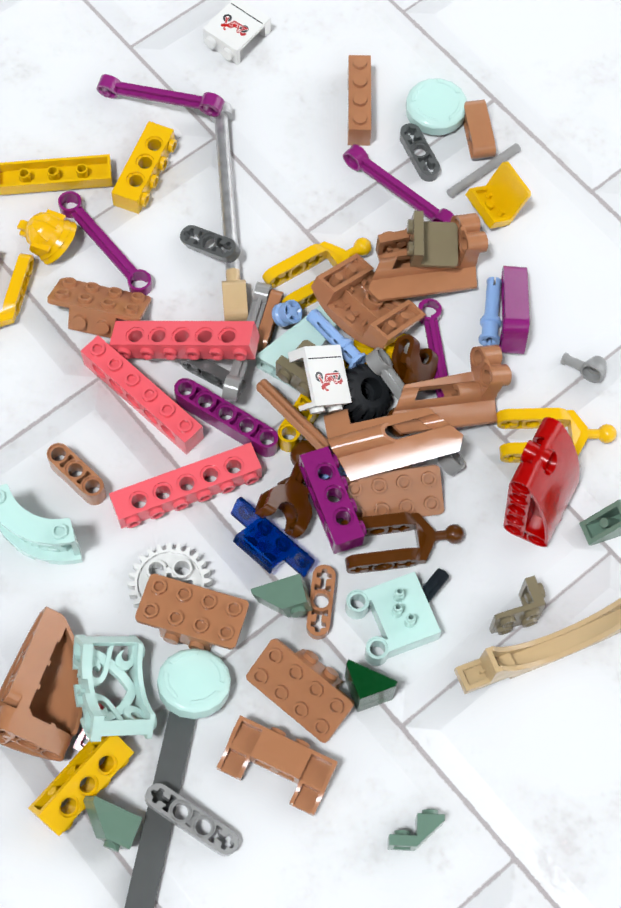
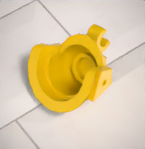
M49 209L47 212H40L34 215L28 222L20 220L17 229L21 230L19 235L26 237L27 242L30 244L29 251L39 256L41 261L47 265L56 261L67 250L77 229L75 222L64 220L65 215Z

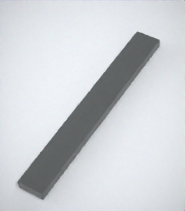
M169 712L153 784L161 783L177 794L180 793L196 719L179 717L173 712ZM158 790L157 793L152 791V802L162 801L166 804L163 810L167 812L170 804L175 799L170 797V800L167 802L162 798L163 792L161 790ZM176 806L173 808V815H175ZM147 807L124 908H154L173 823Z

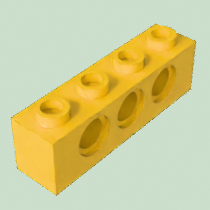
M148 121L111 192L114 206L137 214L140 213L142 207H146L149 201V193L152 188H156L161 170H165L170 152L173 153L175 151L177 140H175L174 129Z
M102 736L101 742L89 741L28 809L51 831L60 836L72 826L74 819L86 809L83 802L85 796H96L100 790L106 788L116 772L127 765L129 758L134 752L119 736ZM105 756V761L99 766V761ZM87 777L85 784L80 787L82 779ZM68 798L66 805L61 807V803Z

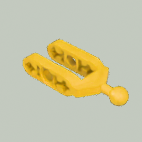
M363 237L358 238L353 247L346 251L326 241L320 244H313L272 266L263 274L262 278L266 284H270L272 288H275L318 265L326 258L334 267L356 253L360 256L368 255L372 245L367 238ZM314 281L290 293L281 303L287 300H295L304 309L317 302L318 300L311 288Z
M20 253L4 299L3 308L0 310V327L14 323L20 312L34 266L33 255Z
M563 408L503 409L496 413L497 427L501 429H537L545 417L558 420L564 427H568V433L578 456L588 439H599L603 443H611L617 436L615 427L610 424H604L599 429H588L574 410H565ZM527 442L505 443L499 447L500 460L506 463H520V458Z

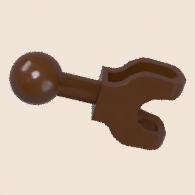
M405 334L400 336L395 342L392 353L393 369L404 384L430 380L436 374L438 355L429 348L420 349L419 341L412 335ZM410 342L407 354H405L404 347ZM429 356L428 361L423 364L424 359ZM395 408L391 409L387 416L392 415ZM392 426L387 427L393 436L402 438L410 435H400Z
M307 440L297 442L291 449L290 459L294 467L290 477L278 482L277 486L262 493L255 508V513L263 519L274 514L277 509H280L286 518L284 531L294 539L305 532L313 514L308 500L309 491L303 485L304 478L298 466L300 455L317 450Z

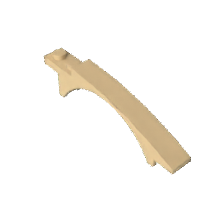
M621 598L595 614L544 637L513 646H491L486 648L479 659L458 666L454 670L464 694L506 678H515L621 633Z

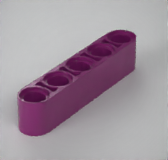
M189 378L179 379L175 383V400L180 407L243 445L251 442L254 451L263 457H271L277 453L278 434L273 428ZM183 391H190V392H191L189 395H181V394H180V393H182ZM203 403L211 404V406L207 408L201 407ZM224 415H229L232 417L228 420L221 419V417ZM245 427L252 429L250 432L241 431ZM264 440H271L273 443L270 445H264L261 442Z

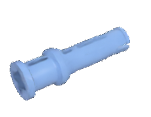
M489 277L486 281L485 313L480 319L482 334L479 336V343L483 346L499 345L500 343L498 329L502 322L498 314L502 280L496 277L495 285H493L494 277Z
M318 309L312 310L307 315L306 320L331 345L341 346L343 359L349 364L350 369L357 367V364H364L366 362V354L361 353L354 346V342L351 339L344 338Z

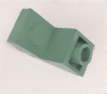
M424 809L422 813H417L415 818V835H411V832L407 830H395L394 834H389L387 850L415 851L443 825L445 814H438V810Z

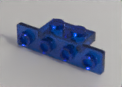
M239 497L234 504L231 515L246 528L235 535L233 542L269 574L286 562L297 573H300L302 577H306L315 560L266 517L263 519L255 513V508L243 497Z

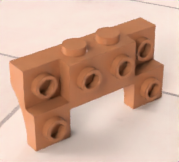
M240 715L216 767L217 770L241 781L250 762L298 784L289 805L314 816L338 762L310 749V745L301 739L296 738L293 741L285 737L286 733L278 728L272 727L270 730Z

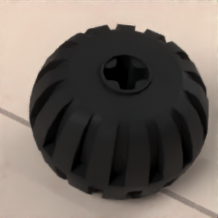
M357 364V367L352 369L349 367L345 368L352 403L343 405L342 408L343 410L349 409L350 422L356 423L382 417L387 412L392 400V391L382 377L375 374L367 364Z

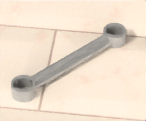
M261 282L256 283L252 305L247 317V321L255 322L258 330L272 290V285ZM234 359L230 373L226 376L222 399L238 401L249 360L238 361Z
M376 347L365 356L366 363L375 374L382 377L399 401L405 384L392 368L393 363L389 355L382 348ZM459 452L438 457L440 466L450 476L455 475L465 467V462Z

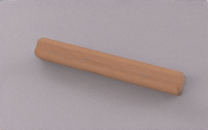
M262 379L256 385L257 391L317 450L327 446L330 447L328 440L267 379Z

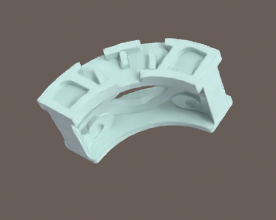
M8 484L0 485V532L16 550L34 560L47 561L49 564L67 565L83 562L78 539L70 518L48 519L36 516L19 505L13 497Z
M135 635L74 636L73 670H78V684L73 685L76 707H82L84 716L81 717L80 722L90 742H101L102 736L143 735L146 739H152L153 730L157 726V717L148 702L144 687L142 659L145 656V647L143 642ZM93 646H108L104 654L93 649ZM114 646H128L127 661L122 659L124 650L120 651L114 660L111 659ZM100 667H102L100 677H94L92 669L98 673ZM108 672L126 690L124 698L116 708L109 699L95 693L94 690L105 680ZM98 703L104 706L103 710L100 709Z

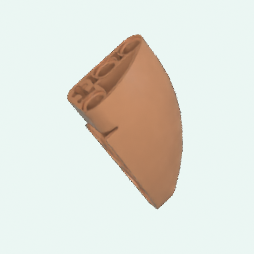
M47 606L36 618L0 688V744L35 757L63 761L72 737L78 732L82 717V707H76L73 685L78 684V670H73L74 635L66 618L61 613Z

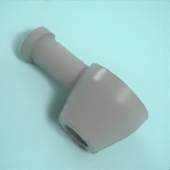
M565 352L560 362L563 365L566 364L580 370L583 378L592 383L601 382L606 371V361L601 356H594L584 362Z

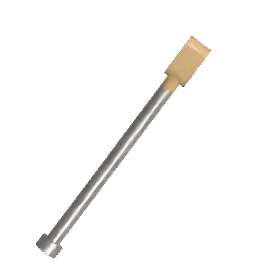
M225 101L220 116H210V120L215 123L223 236L234 240L238 245L228 121L232 119V108L230 103ZM224 248L225 253L232 250V248L230 250ZM238 257L234 262H225L226 281H222L224 321H247L248 317L246 281L240 280Z

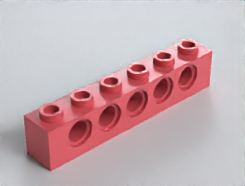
M115 321L109 345L126 360L142 358L145 360L213 359L219 361L222 359H236L244 361L255 360L260 334L254 321Z
M97 335L80 351L86 367L186 455L204 439L203 426L100 336Z
M250 442L111 492L109 496L121 529L125 527L133 528L138 526L141 521L150 518L158 519L166 512L172 510H183L193 502H204L215 494L221 492L223 494L229 493L237 486L254 484L259 478H262V467ZM234 467L240 469L235 474L228 472L229 469ZM208 476L217 478L213 482L205 481V478ZM186 484H190L193 486V488L188 491L181 489L182 486ZM161 493H168L170 495L166 499L158 498ZM142 501L146 503L142 508L134 507L137 502Z

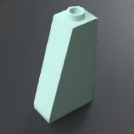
M321 305L316 308L337 331L341 329L327 315ZM304 317L258 353L256 356L257 368L283 382L276 376V361L281 355L288 359V352L296 350L304 340H309L316 346L329 345L330 343Z

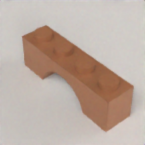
M349 55L347 145L370 146L371 55Z

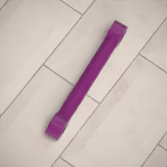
M108 74L101 76L96 88L101 95L107 98L115 99L118 95L200 109L201 112L211 117L220 116L225 103L221 96L211 92H206L203 96L125 83Z
M353 144L343 154L345 163L355 171L361 169L417 211H424V216L430 219L431 222H451L452 216H455L448 209L442 208L439 210L371 161L366 151L359 145Z
M74 191L62 193L58 198L61 214L65 215L66 218H74L126 277L130 292H141L144 295H148L152 290L150 274L145 270H137L83 209L81 197L78 193ZM64 203L78 204L76 207L71 209L63 207ZM133 281H144L147 285L142 288H136L132 286Z
M427 298L419 303L418 308L423 310V308L430 307L435 309L436 313L431 315V317L425 316L419 322L425 327L428 348L438 355L435 379L448 376L438 325L442 308L437 300ZM436 389L437 398L444 397L442 389Z

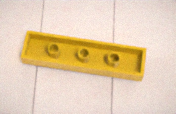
M110 154L0 163V195L113 186Z

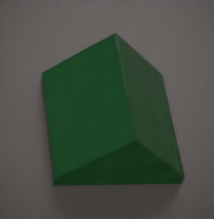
M349 659L346 663L344 679L357 712L393 699L398 681Z

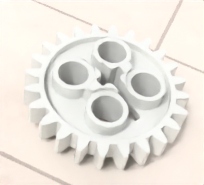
M167 543L165 550L158 544L157 552L155 553L151 549H147V558L139 555L141 564L133 563V569L136 572L129 573V578L133 581L127 583L128 588L133 590L129 593L130 599H136L133 602L134 608L139 607L151 575L150 573L157 568L163 570L161 576L186 583L192 581V585L209 589L207 587L212 585L211 579L207 578L210 576V570L204 569L206 561L201 560L198 562L200 558L199 553L197 552L191 556V547L186 548L183 552L179 543L175 549H172L171 544ZM182 567L189 569L185 575H179L176 571Z

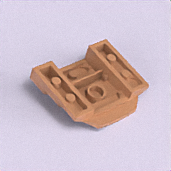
M356 253L318 275L311 288L323 310L345 333L369 347L384 349L395 342L397 337L408 331L414 324L425 318L426 314L409 299L407 301L405 299L378 302L367 291L375 273L373 271L374 268Z

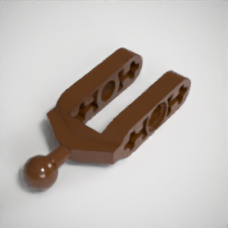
M400 512L358 517V520H362L366 527L367 535L365 536L414 530L417 548H402L350 555L345 558L346 571L350 574L408 568L424 564L430 555L435 541L447 540L452 544H457L463 540L464 530L458 524H452L445 530L434 531L419 513ZM343 520L340 522V525L348 524L347 520Z

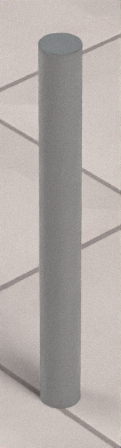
M515 143L447 190L448 196L453 198L498 167L502 162L521 151L520 146Z

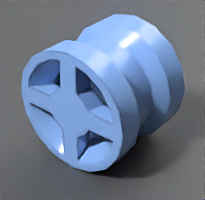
M287 300L273 307L272 318L278 326L286 327L301 320L302 308L297 301Z

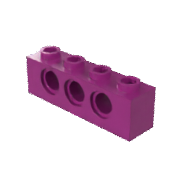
M328 446L300 455L298 466L333 554L363 545L364 537L367 535L366 527L363 521H359L357 518L355 500L348 496L346 478L339 474L337 456L331 454ZM326 474L330 479L323 480L319 478V475ZM330 496H335L340 501L331 502L327 498ZM343 518L348 521V524L340 525L336 520Z

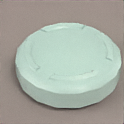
M441 78L427 79L417 83L410 90L406 99V116L410 123L417 125L423 133L445 135L455 131L463 124L465 119L464 103L467 101V98L462 89L451 81Z
M192 648L180 650L167 658L160 667L157 688L160 700L169 711L179 717L198 719L208 717L221 709L228 699L231 679L228 667L220 657L207 650Z

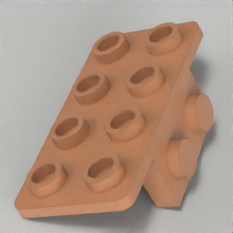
M66 277L58 281L47 297V302L69 308L68 329L111 338L115 321H118V319L141 321L151 303V297L141 292L132 293L123 291L118 287L109 288L94 282L86 283Z
M407 465L352 481L349 480L348 476H344L348 484V490H346L348 496L355 500L357 506V518L400 512L419 513L424 517L439 515L444 512L440 468L437 465L419 467Z
M151 574L135 619L138 623L158 628L160 636L170 644L177 645L178 643L188 645L190 649L196 648L207 651L211 650L212 645L233 650L237 645L249 603L241 598L158 574Z
M272 639L247 673L246 679L320 742H328L354 707V701L339 689L344 681L339 678L337 671L331 667H325L319 662L318 656L312 651L302 649L295 653L279 639Z

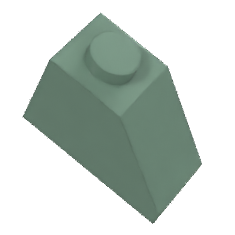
M621 500L615 501L579 523L590 546L621 536Z
M300 573L251 589L252 595L259 603L288 618L302 617L306 612L313 610L306 582Z
M85 796L83 802L97 839L104 841L103 847L115 852H119V849H130L142 817L97 796Z

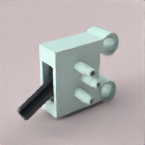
M438 568L423 587H421L416 573L412 572L366 590H353L347 595L345 605L347 615L352 619H362L370 608L382 637H372L366 644L364 655L370 665L381 666L388 658L439 639L441 630L429 603L449 579V575L445 570ZM357 600L362 602L364 606L356 609L351 606V602ZM380 647L384 653L380 656H375L370 652V649Z

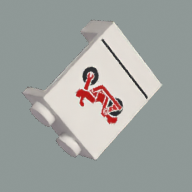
M231 0L203 28L204 43L210 49H214L222 54L226 60H231L238 65L240 63V51L258 33L266 37L271 32V18L244 0Z
M340 345L305 346L288 352L289 362L304 361L312 401L298 406L299 411L310 410V414H318L328 409V413L341 411L343 410V405L352 403Z

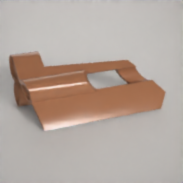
M478 214L455 215L451 218V222L456 223L458 227V265L456 268L404 267L393 269L397 260L410 259V256H407V250L384 254L367 292L378 302L476 289L477 260L479 254L486 252L488 249V238L484 231L480 232L481 224Z
M498 345L473 347L470 352L471 372L405 384L392 415L430 408L454 428L496 423L495 399L502 386H508L512 379L510 367L507 364H501V348ZM442 389L444 397L415 400L418 391ZM419 419L391 425L400 435L432 430Z
M430 408L352 424L349 419V409L324 415L328 442L333 454L337 456L350 481L459 452L464 436ZM413 419H419L432 429L400 439H393L385 432V428Z

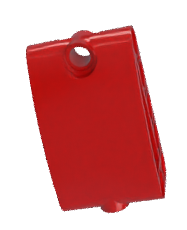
M543 418L533 440L527 442L522 452L520 464L509 483L503 524L505 530L540 547L548 545L578 486L580 476L578 455L571 437L563 424L554 418Z

